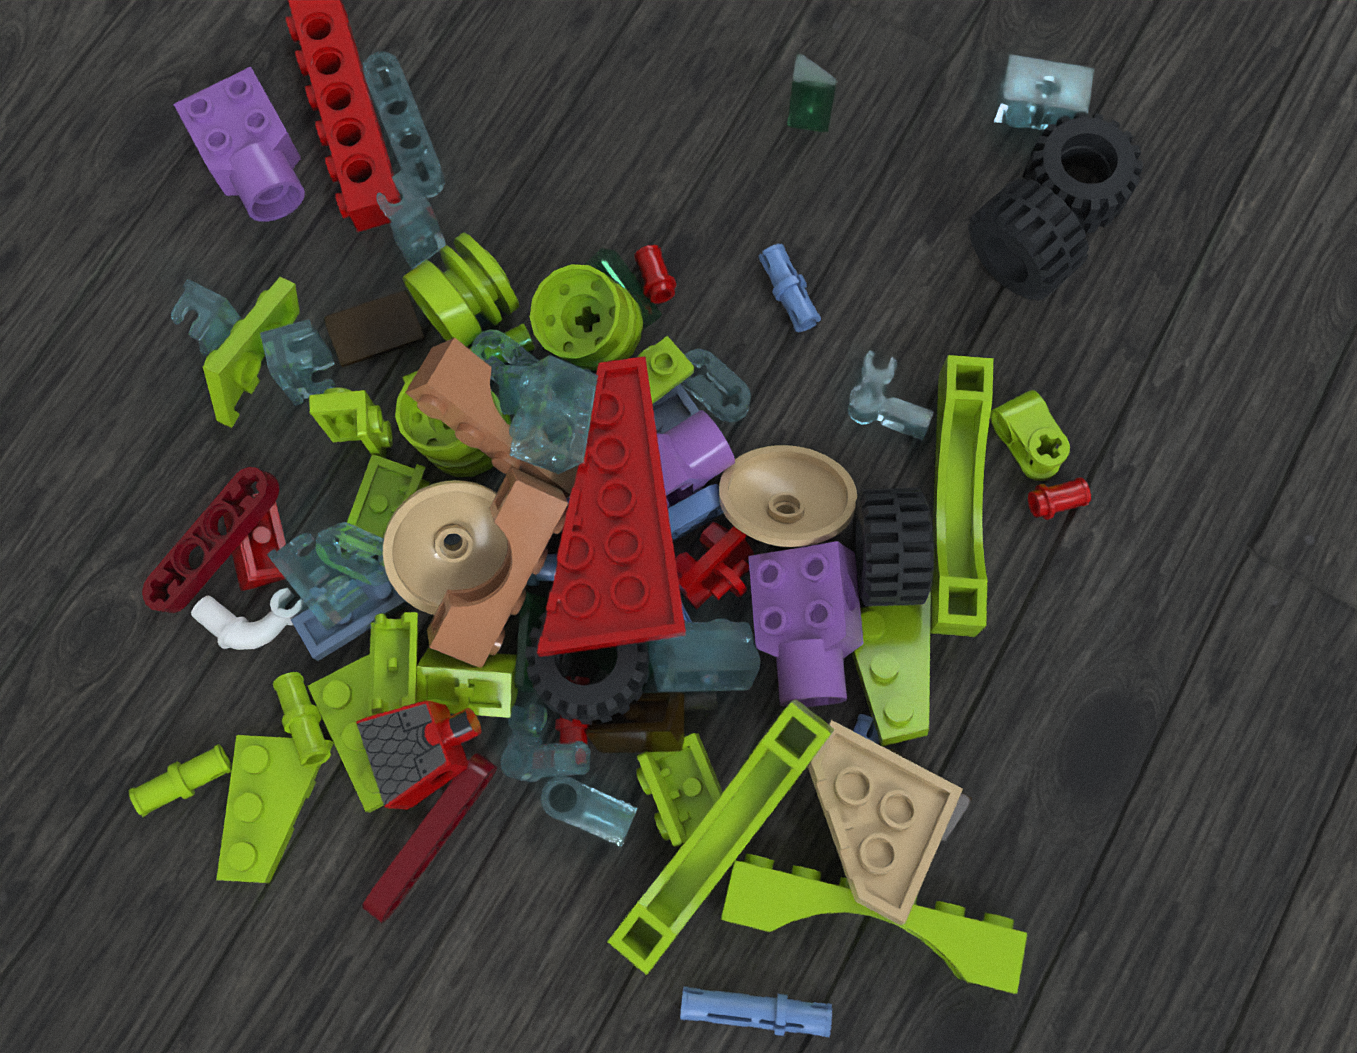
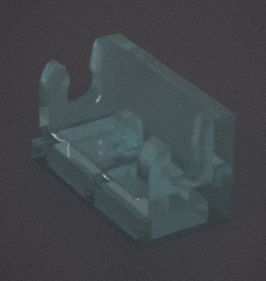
M400 171L392 179L398 192L403 194V199L397 204H391L387 201L386 196L380 192L377 193L376 198L380 209L391 221L390 226L397 246L401 249L407 264L413 270L446 246L431 204L408 177Z
M187 279L183 285L185 291L174 306L171 319L178 325L184 320V315L188 311L194 310L197 313L198 318L192 322L188 334L191 338L198 341L200 352L206 356L213 350H218L230 336L235 323L242 318L225 297Z
M310 319L260 333L270 375L295 406L304 404L303 399L309 398V395L324 394L325 390L335 386L332 379H325L320 383L312 381V375L315 371L325 370L335 365L331 351Z
M304 533L295 537L277 552L273 549L267 556L328 631L369 598L324 544L313 549L306 556H299L300 551L314 541L310 533Z

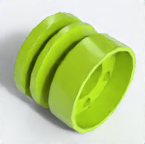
M463 232L454 240L459 255L447 245L440 249L442 260L447 268L445 272H442L430 261L425 260L404 275L402 279L417 305L446 341L455 337L467 347L483 335L479 322L475 317L478 313L492 324L497 325L502 321L497 306L508 315L520 306L506 274L497 261L470 235Z
M571 264L554 270L540 283L532 298L530 321L535 337L544 349L586 371H597L598 363L628 359L633 355L641 340L643 319L639 304L625 288L617 284L605 273L589 265Z
M415 373L405 382L397 398L395 418L400 433L444 473L455 477H473L490 470L493 467L490 457L478 448L462 443L455 436V431L441 420L424 414L418 408V402L405 393L415 377ZM491 390L492 399L497 411L506 423L512 427L513 423L507 407Z

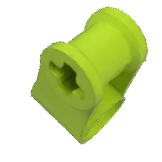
M1030 390L991 410L990 418L993 428L1011 451L1022 472L1035 481H1045L1055 476L1061 464L1067 459L1070 452V444L1051 416L1043 398L1036 391Z

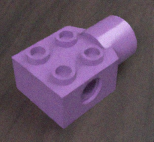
M251 67L174 104L206 166L226 196L239 195L252 219L263 222L277 220L290 214L301 204L305 191L293 170L301 157Z
M702 410L667 432L657 434L668 508L700 491L710 479L735 464L732 450L722 432L709 415Z
M837 541L749 556L756 649L776 656L780 705L787 707L795 699L806 707L832 705L846 701L847 693L843 658L864 644L855 553Z

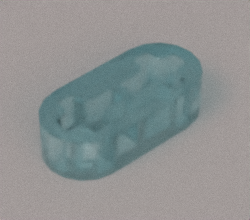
M694 349L686 353V358L696 367L700 368L704 364L707 365V377L712 382L707 381L702 375H697L694 378L689 376L681 382L685 389L722 421L735 422L745 417L749 411L751 399L750 390L745 382L707 350ZM720 388L728 396H732L735 393L739 394V406L736 407L733 404H729L726 407L722 406L723 395L718 389Z
M345 522L330 526L318 534L316 550L322 562L329 567L372 586L383 585L390 581L383 561L384 538ZM335 538H339V543L335 541ZM341 548L348 550L344 553L340 552ZM375 555H378V556H379V557H378V561L375 560V559H373V558H371V557H373V556H375ZM379 564L384 567V570H379Z

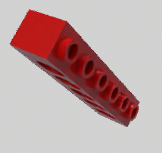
M288 0L292 15L285 17L293 41H300L302 49L295 51L303 76H310L312 84L305 86V90L312 110H319L322 120L315 121V126L323 147L329 145L332 155L325 157V161L332 181L340 182L342 192L336 193L335 196L343 219L351 217L357 231L360 232L407 218L342 0ZM359 141L355 145L348 146L352 142ZM369 177L366 181L357 183L359 179Z

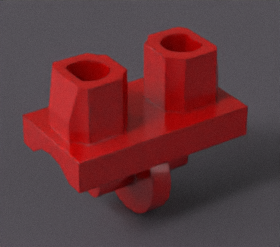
M713 522L702 532L699 539L707 552L698 561L687 552L680 553L675 558L679 588L687 602L696 610L711 595L719 600L728 590L738 597H741L747 591L741 578L750 570L746 561L749 560V556L754 555V552L745 540L746 534L735 526L728 530Z

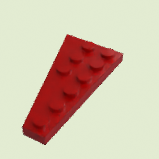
M646 356L598 363L587 415L586 432L577 462L574 488L572 487L557 555V568L546 607L547 615L537 649L539 657L686 636Z

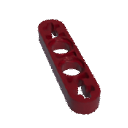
M247 467L241 469L230 480L147 577L142 589L143 600L146 606L152 610L176 613L189 604L276 502L280 489L274 475L259 468ZM256 481L258 482L256 488L259 493L256 497H253L254 490L251 486ZM237 500L241 501L239 506L235 504ZM230 511L233 516V526L226 535L222 536L218 531V522L224 513ZM201 546L204 553L203 562L197 569L192 570L189 565V555L195 547ZM166 584H170L167 588V592L170 595L168 600L164 599L167 595V592L164 589Z
M475 753L468 760L466 770L453 779L368 894L362 906L366 912L381 923L385 922L395 912L487 787L497 770L496 765L479 753Z

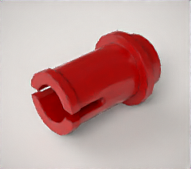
M657 245L642 247L635 253L634 258L638 263L645 283L643 293L645 297L650 298L652 303L666 302L675 295L676 280L674 277L669 276L662 257V251Z
M1082 477L1049 487L1045 484H1039L1035 487L1034 491L1028 493V505L1034 517H1042L1045 520L1052 519L1057 512L1079 506H1087L1091 502L1089 486Z

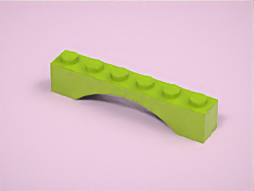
M948 355L939 373L933 512L934 568L930 590V633L976 637L986 627L987 574L983 549L982 505L985 453L993 395L994 358Z
M797 699L791 701L714 806L608 940V943L647 975L835 729Z
M751 854L745 855L744 862L736 860L733 862L721 920L771 932L792 921L817 914L847 912L872 916L897 925L923 941L943 959L957 979L1017 994L1027 933L1014 930L1013 919L984 913L982 922L964 917L966 908L950 903L936 901L935 910L917 906L916 897L906 922L898 925L857 903L854 900L847 878L841 877L839 886L821 882L822 872L793 865L791 874L772 870L774 860Z

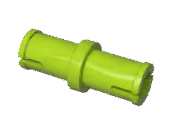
M299 672L281 675L273 682V687L277 692L284 712L281 720L283 727L287 733L292 735L300 764L305 768L323 764L330 758L331 753L327 748L319 726L322 718L319 709L311 704L304 685L303 676Z
M218 744L183 764L177 761L169 765L167 772L136 788H131L129 796L138 814L145 817L150 812L179 797L187 799L195 794L194 789L226 773H230L232 765L226 752Z

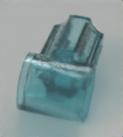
M567 776L554 777L548 781L541 794L542 807L549 816L562 820L619 847L622 846L638 809L631 804ZM560 784H569L577 792L576 805L568 812L558 811L551 803V793Z

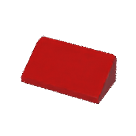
M237 500L235 504L239 506L241 501ZM276 502L232 553L239 586L242 591L284 580L294 575ZM230 511L223 514L227 533L233 526V516Z

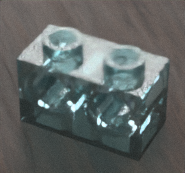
M551 355L527 367L521 374L517 389L521 395L518 411L512 419L509 429V435L512 438L509 456L556 474L584 463L598 375Z

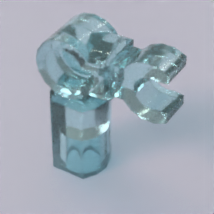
M870 350L863 361V376L858 379L856 386L850 394L847 407L849 416L852 420L861 424H868L874 420L882 421L881 425L923 440L934 410L891 396L890 399L885 398L884 395L887 390L885 384L893 379L897 367V359L891 358L885 370H878L872 365L875 352Z
M535 703L530 704L529 716L526 720L527 709L513 706L512 715L508 718V723L513 733L512 737L508 738V747L504 750L501 757V769L507 777L533 783L541 777L581 775L589 771L591 750L584 742L543 744L542 739H540V732L547 721L546 707Z

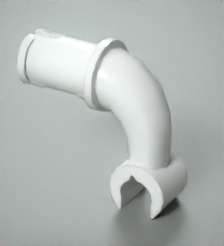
M289 588L277 591L271 598V611L261 620L249 623L245 617H236L211 596H205L197 602L191 615L218 638V645L221 648L243 650L256 649L271 642L286 625H293L292 618L306 611L308 607L300 599L293 608L285 610L286 605L295 597Z

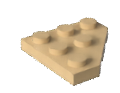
M831 720L829 725L835 729L808 765L812 781L854 900L898 925H902L908 918L963 789Z

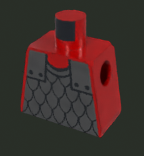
M429 700L356 721L384 807L407 810L414 807L466 770L468 761L462 743L481 734L480 722L470 708H466L451 716L445 704Z

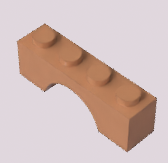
M455 337L431 348L405 392L418 402V408L427 416L441 420L455 431V436L462 443L478 448L490 457L493 466L499 471L507 474L510 467H513L561 489L565 498H570L572 487L574 488L578 469L577 462L580 448L583 446V440L563 424L540 431L534 436L515 430L501 417L493 402L490 389L491 366Z
M510 467L490 506L494 523L507 537V550L504 561L490 579L476 587L462 590L447 589L427 628L429 647L431 649L479 668L483 667L489 654L492 656L497 654L504 640L505 630L503 627L510 614L517 615L526 597L524 587L531 574L537 575L541 571L546 561L548 550L545 547L553 533H560L564 527L568 501L561 489Z

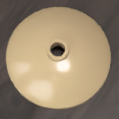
M778 445L749 451L736 458L735 464L723 472L719 484V503L727 519L744 534L774 546L804 547L827 541L838 535L848 526L856 509L857 490L849 473L830 457L803 447Z
M443 481L416 491L395 510L384 534L383 561L392 586L405 601L423 612L435 615L447 589L462 590L476 587L486 582L498 571L506 555L507 537L494 523L490 511V506L497 494L495 491L468 481ZM454 533L461 536V540L455 545H448L444 542V539L449 534Z

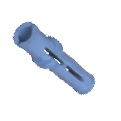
M684 986L680 1020L757 1027L774 1030V1035L784 1036L785 1032H798L830 1037L832 1004L787 999L788 995L777 994V998L760 997L740 993L701 990Z

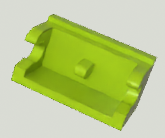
M404 612L401 619H387L386 615L381 613L375 615V622H371L368 716L416 703L418 612Z
M428 648L417 665L416 703L429 700L445 704L450 713L454 714L470 708L476 715L510 718L518 694V687H515V679L520 667V655L497 653L492 656L489 654L483 667L479 668Z

